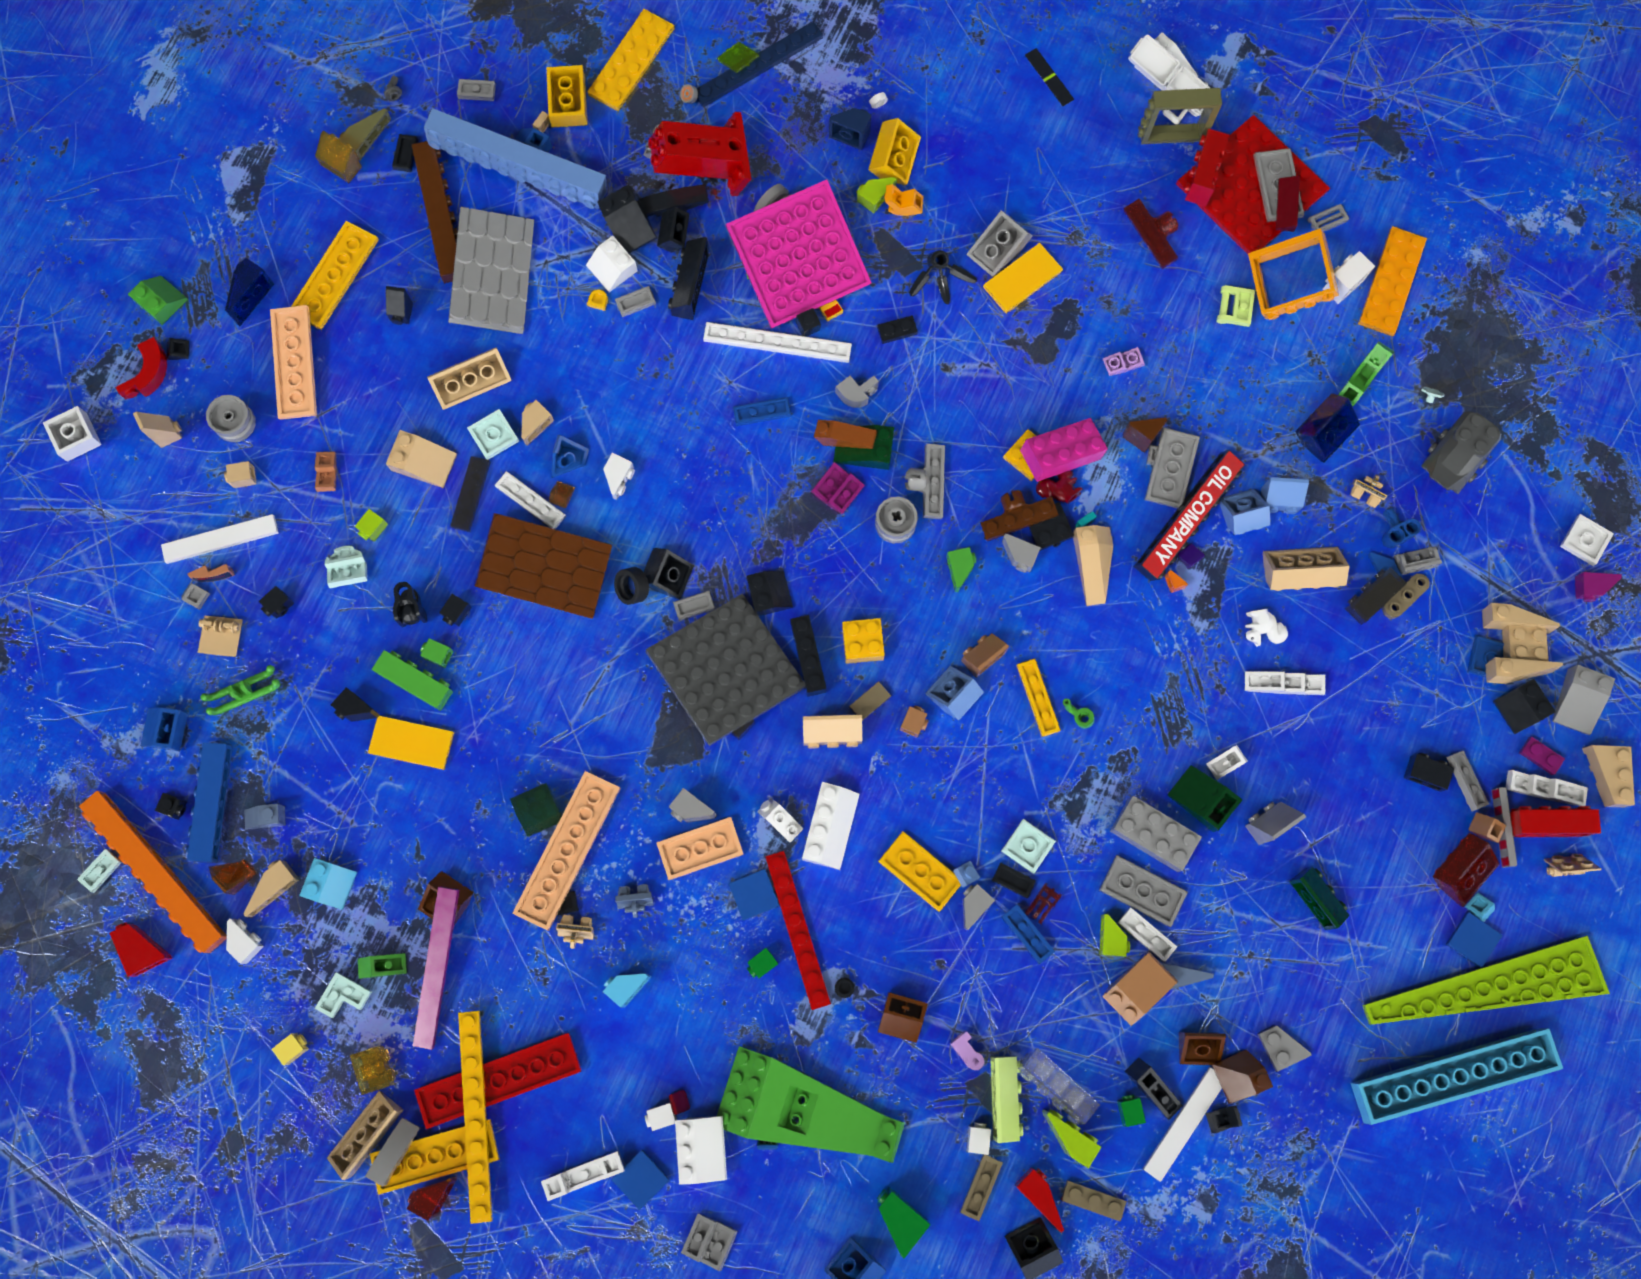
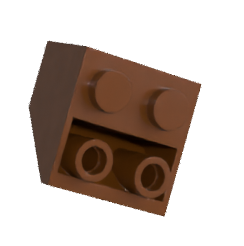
M888 992L878 1032L917 1043L928 1003Z

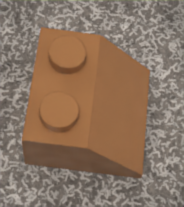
M993 633L989 636L985 634L977 641L978 645L972 648L970 646L962 653L964 656L961 661L975 678L1004 656L1009 648L1004 641Z

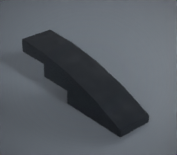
M703 184L660 192L640 198L647 217L654 214L659 217L662 216L663 212L673 207L686 211L709 202L707 187Z

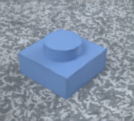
M971 861L953 870L963 888L980 878Z

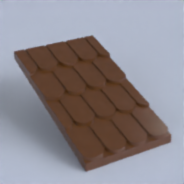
M493 513L474 586L593 619L612 545Z

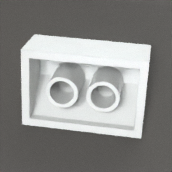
M723 1116L675 1120L679 1184H699L727 1180Z

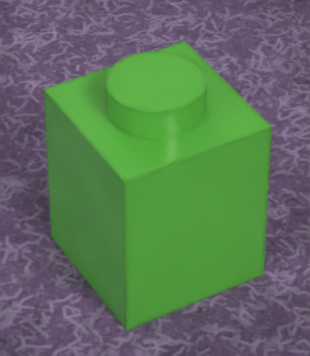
M428 639L421 647L420 656L429 662L446 668L454 651L448 646Z

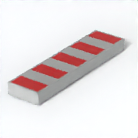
M1496 788L1491 790L1495 819L1506 825L1499 841L1502 868L1517 866L1507 788Z

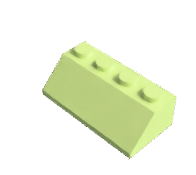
M990 1056L993 1140L997 1143L1020 1141V1136H1023V1124L1019 1123V1115H1022V1103L1018 1102V1094H1021L1022 1089L1021 1081H1018L1017 1073L1021 1072L1020 1060L1017 1061L1016 1056Z

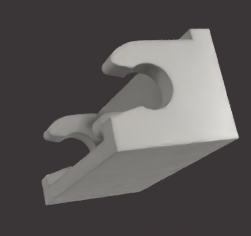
M1436 547L1394 555L1395 563L1402 575L1436 568L1442 564Z

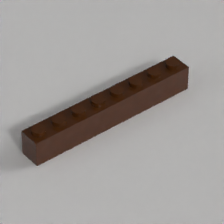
M427 141L411 144L440 277L444 284L453 281L458 229L457 227L454 228L453 222H456L454 211H450L452 200L450 195L446 193V190L449 189L447 179H443L442 175L445 173L443 162L439 161V157H442L440 149L432 148Z

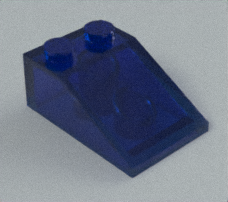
M246 257L237 264L233 272L225 311L238 326L243 324L274 285L265 271Z

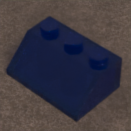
M1332 393L1295 432L1301 444L1324 463L1360 426V423L1349 398Z

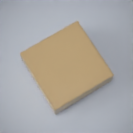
M542 111L532 124L533 128L542 133L545 132L550 125L549 116L546 112Z

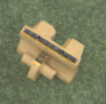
M1377 474L1373 478L1365 477L1364 481L1370 483L1369 485L1357 479H1354L1352 482L1354 486L1351 489L1350 495L1360 500L1364 491L1369 493L1370 496L1366 504L1373 508H1376L1381 500L1384 501L1387 495L1374 489V487L1381 489L1384 485L1378 482L1380 476Z
M563 915L561 922L557 923L556 926L558 936L564 937L563 942H570L571 949H575L576 943L583 944L584 939L593 940L592 918L582 917L580 925H573L574 917Z

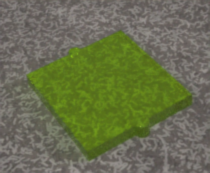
M737 42L731 48L726 49V52L720 55L717 60L738 73L746 66H749L759 55L744 44Z

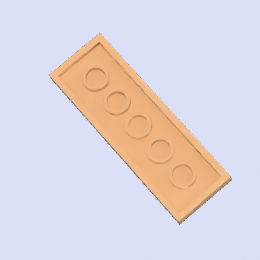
M303 305L270 309L278 419L317 416L309 307Z

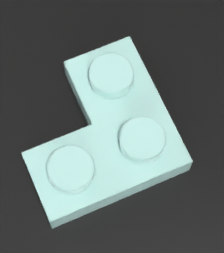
M336 972L315 1009L331 1018L336 1016L344 1001L362 1010L372 991Z

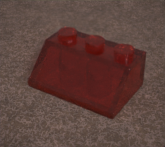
M1469 833L1460 841L1459 846L1453 853L1448 855L1447 860L1442 866L1436 869L1433 878L1440 889L1458 905L1464 907L1500 864L1490 844Z

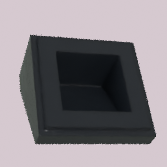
M169 338L167 342V359H189V341Z

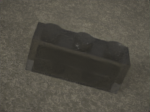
M1391 567L1387 570L1382 568L1374 576L1376 580L1372 584L1367 582L1361 588L1363 592L1359 596L1355 594L1347 601L1349 605L1345 610L1361 625L1366 623L1407 584Z

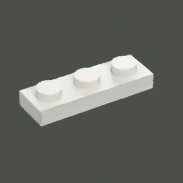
M1129 908L1117 922L1163 962H1166L1177 948L1174 943L1132 908Z

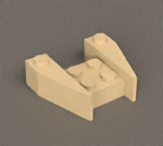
M1491 603L1482 610L1483 628L1502 630V640L1504 643V658L1495 657L1485 664L1487 683L1508 684L1552 673L1563 666L1561 662H1549L1547 634L1560 627V623L1511 604Z

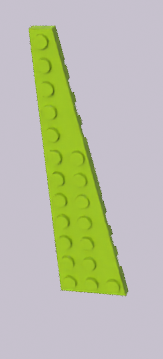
M1582 936L1362 1006L1369 1025L1605 995L1610 994L1590 940L1588 936Z

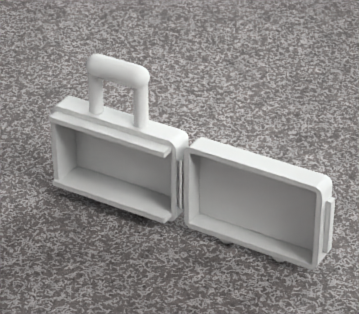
M1149 35L1140 38L1130 52L1129 61L1157 85L1163 86L1166 82L1168 83L1164 90L1210 88L1207 82H1203L1195 75L1194 71H1190L1186 66L1178 68L1180 62L1173 56V53L1171 51L1168 52L1159 44L1158 40H1154ZM1204 108L1184 109L1178 117L1170 110H1163L1162 113L1177 125L1187 111L1197 117L1201 115Z

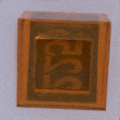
M557 481L550 492L549 502L566 508L575 487Z

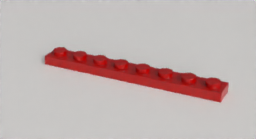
M781 851L765 856L811 1009L814 1010L830 1005V999L785 852Z

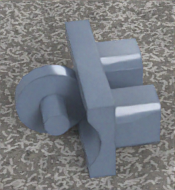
M647 884L637 886L638 894H630V887H619L618 896H615L618 909H625V913L632 912L633 918H638L639 911H645V906H652L653 898Z

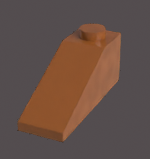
M818 420L814 438L823 446L873 449L877 431L834 420Z

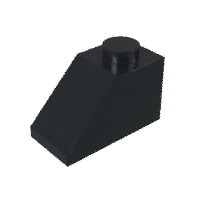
M386 286V314L394 324H409L413 302L404 288Z
M347 687L331 704L336 709L334 713L342 720L347 718L353 722L375 719L380 716Z

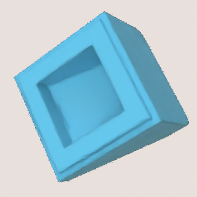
M1477 892L1465 908L1485 922L1494 912L1495 904Z

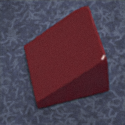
M685 1090L669 1095L675 1115L690 1109Z

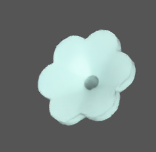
M1429 387L1421 389V391L1428 394L1426 402L1433 403L1435 397L1442 398L1445 396L1444 393Z

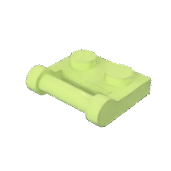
M1222 286L1220 292L1222 294L1220 313L1217 315V323L1249 327L1252 318L1255 290ZM1229 295H1234L1232 316L1227 315Z

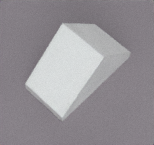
M1236 745L1206 763L1216 780L1248 761Z

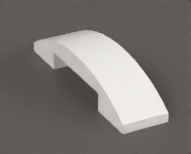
M617 1151L542 1180L541 1183L547 1201H550L625 1170Z

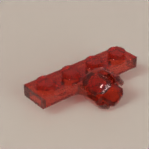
M1140 199L1124 208L1125 214L1161 269L1178 260V256L1166 240L1167 236L1178 230L1176 218L1172 219L1174 215L1166 211L1160 216L1153 218Z

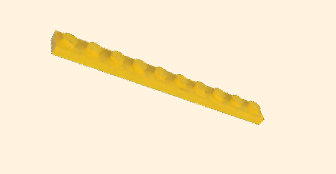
M480 1011L458 1013L470 1222L473 1224L493 1221Z

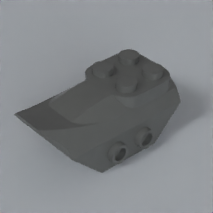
M1464 412L1448 430L1444 429L1438 436L1440 441L1437 444L1434 442L1427 450L1429 454L1421 467L1429 472L1430 478L1446 490H1453L1456 494H1459L1467 482L1471 483L1475 479L1477 469H1482L1488 462L1486 458L1501 440V433L1497 426L1481 414Z

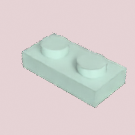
M104 849L77 880L90 892L94 893L122 862L108 849Z

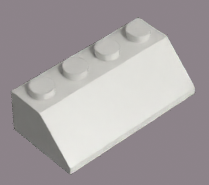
M822 782L802 857L803 861L840 870L859 798L858 793Z

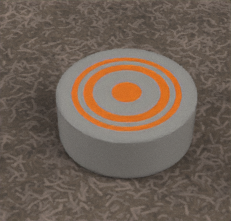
M686 84L681 88L680 98L683 102L692 104L697 100L698 90L695 86Z

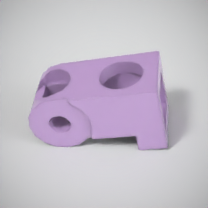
M963 1031L950 1042V1045L970 1069L979 1070L984 1065V1058L980 1053L975 1052L968 1043V1040L972 1037L967 1031Z

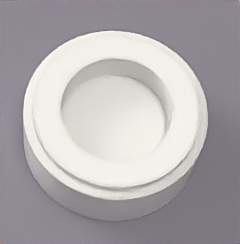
M884 92L878 93L869 100L872 108L876 109L883 106L888 98Z

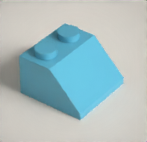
M314 858L299 896L343 910L357 872Z
M649 974L611 976L604 984L606 988L603 992L619 1007L625 1008L652 976Z

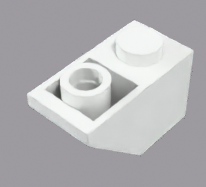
M612 453L603 469L613 499L617 500L619 495L622 496L625 492V484L628 479L631 480L635 470L631 461Z
M230 918L227 921L226 950L240 964H247L264 946L260 943L261 938L254 932L250 933L246 929L248 926L241 919Z

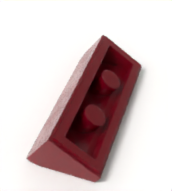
M1300 176L1278 179L1275 230L1294 232L1297 227Z

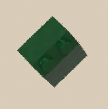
M880 425L860 426L877 431L873 449L835 446L833 463L889 470L894 427Z

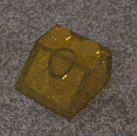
M384 1046L374 1047L350 1055L361 1095L370 1094L395 1085L396 1075L393 1068L390 1069L388 1063L390 1055L388 1050L384 1049Z

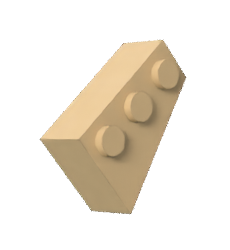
M1591 745L1582 748L1590 763V771H1593L1597 781L1595 784L1604 807L1624 808L1635 805L1631 747Z

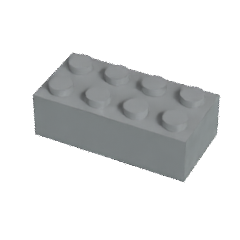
M1135 796L1127 800L1110 830L1113 834L1176 872L1184 870L1202 836Z

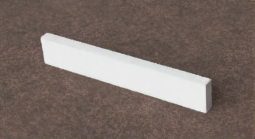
M272 514L161 544L164 561L169 564L279 534L275 516Z
M1208 1068L1143 1167L1144 1171L1160 1182L1222 1089L1212 1068Z

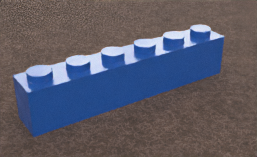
M203 743L202 748H200L199 758L201 761L200 767L197 768L196 772L198 783L194 789L195 805L191 809V817L193 819L192 825L188 830L190 841L186 847L187 861L202 863L218 862L233 747L228 744Z

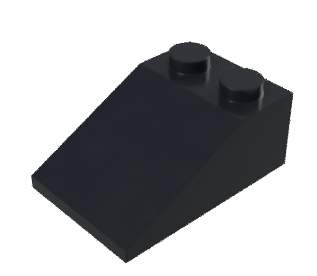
M629 184L597 202L614 237L628 254L657 239L637 192Z

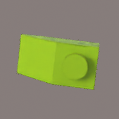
M890 177L868 180L865 185L862 184L856 192L857 202L872 213H875L885 201L886 185L893 184L896 186L897 179Z
M1108 914L1101 915L1099 955L1126 957L1127 953L1130 952V941H1127V935Z

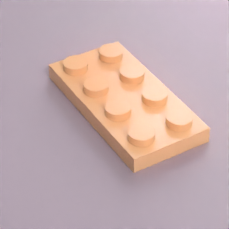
M731 817L657 842L669 881L744 855Z

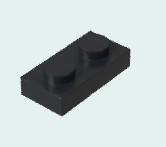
M913 315L877 325L882 344L918 334Z

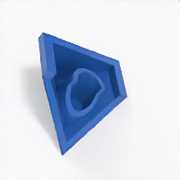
M557 435L552 457V478L584 467L589 449L561 435Z

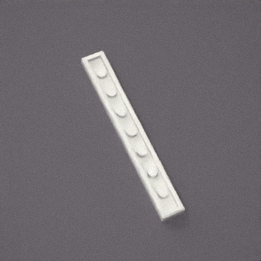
M706 322L703 338L704 342L849 363L852 343Z

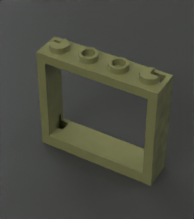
M1220 88L1153 91L1151 99H1148V107L1144 110V117L1141 118V125L1138 126L1137 135L1141 139V144L1199 142L1202 134L1206 135L1208 128L1211 129L1222 106ZM1204 108L1197 124L1154 126L1160 110Z

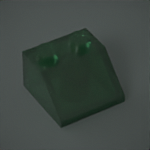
M547 783L510 798L516 816L527 837L557 825L562 817L551 787Z

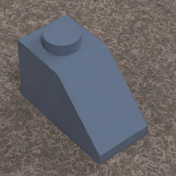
M260 805L244 810L246 830L286 826L285 806Z

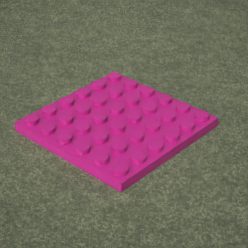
M824 180L725 225L771 329L796 318V315L811 308H819L872 284L828 180Z

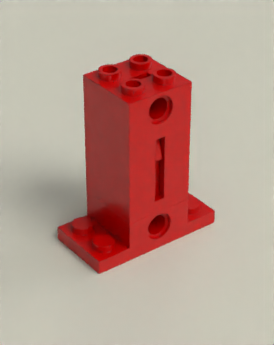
M734 112L724 127L662 121L649 138L648 146L651 149V165H653L654 173L728 179L727 185L731 196H738L751 180L741 112Z

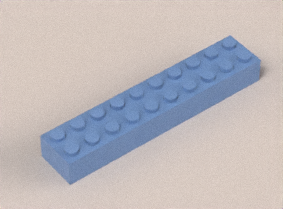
M432 108L424 125L427 142L432 148L445 150L452 156L458 155L470 163H479L486 169L492 168L504 176L510 175L515 177L520 182L531 183L538 189L544 188L554 195L567 197L572 202L583 203L590 209L596 208L599 210L600 207L597 202L603 199L606 194L605 174Z

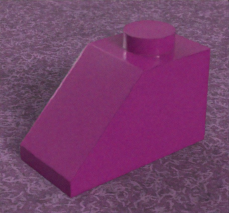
M1582 572L1575 576L1576 599H1583L1584 602L1596 601L1597 598L1603 596L1622 578V574Z

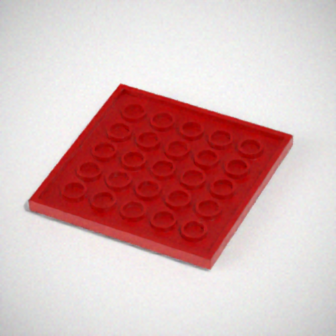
M1252 115L1229 135L1224 155L1221 158L1223 160L1218 171L1219 174L1215 182L1214 191L1206 207L1198 205L1247 254L1265 248L1283 232L1275 230L1276 221L1267 222L1253 155L1256 152L1289 149L1255 115ZM1291 151L1296 176H1300L1299 191L1303 210L1306 212L1330 188ZM1190 170L1176 182V185L1183 191L1187 182H1191L1192 177H1189Z

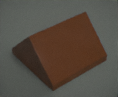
M1167 417L1131 421L1122 434L1123 438L1145 453L1166 424Z
M1179 1032V1063L1213 1065L1221 1061L1226 1034Z

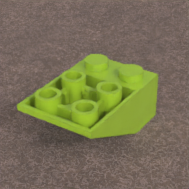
M1043 1109L1042 1113L1064 1153L1089 1169L1101 1149V1146L1097 1144L1098 1139L1086 1132L1081 1134L1079 1132L1080 1127L1068 1120L1066 1123L1063 1122V1116L1052 1109L1046 1111Z

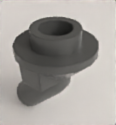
M396 76L391 77L384 92V97L389 101L399 99L402 94V90L396 86L399 80Z

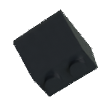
M653 548L644 573L648 579L650 589L680 600L694 565L668 549Z
M763 571L746 576L756 615L762 616L793 608L784 571Z
M1535 679L1521 684L1493 701L1514 734L1556 712Z
M1041 1217L1004 1236L1025 1279H1034L1064 1263L1059 1249Z

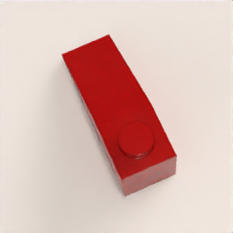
M1031 1167L1015 1183V1186L1062 1233L1064 1228L1049 1184L1045 1181L1047 1176L1039 1168L1035 1171Z

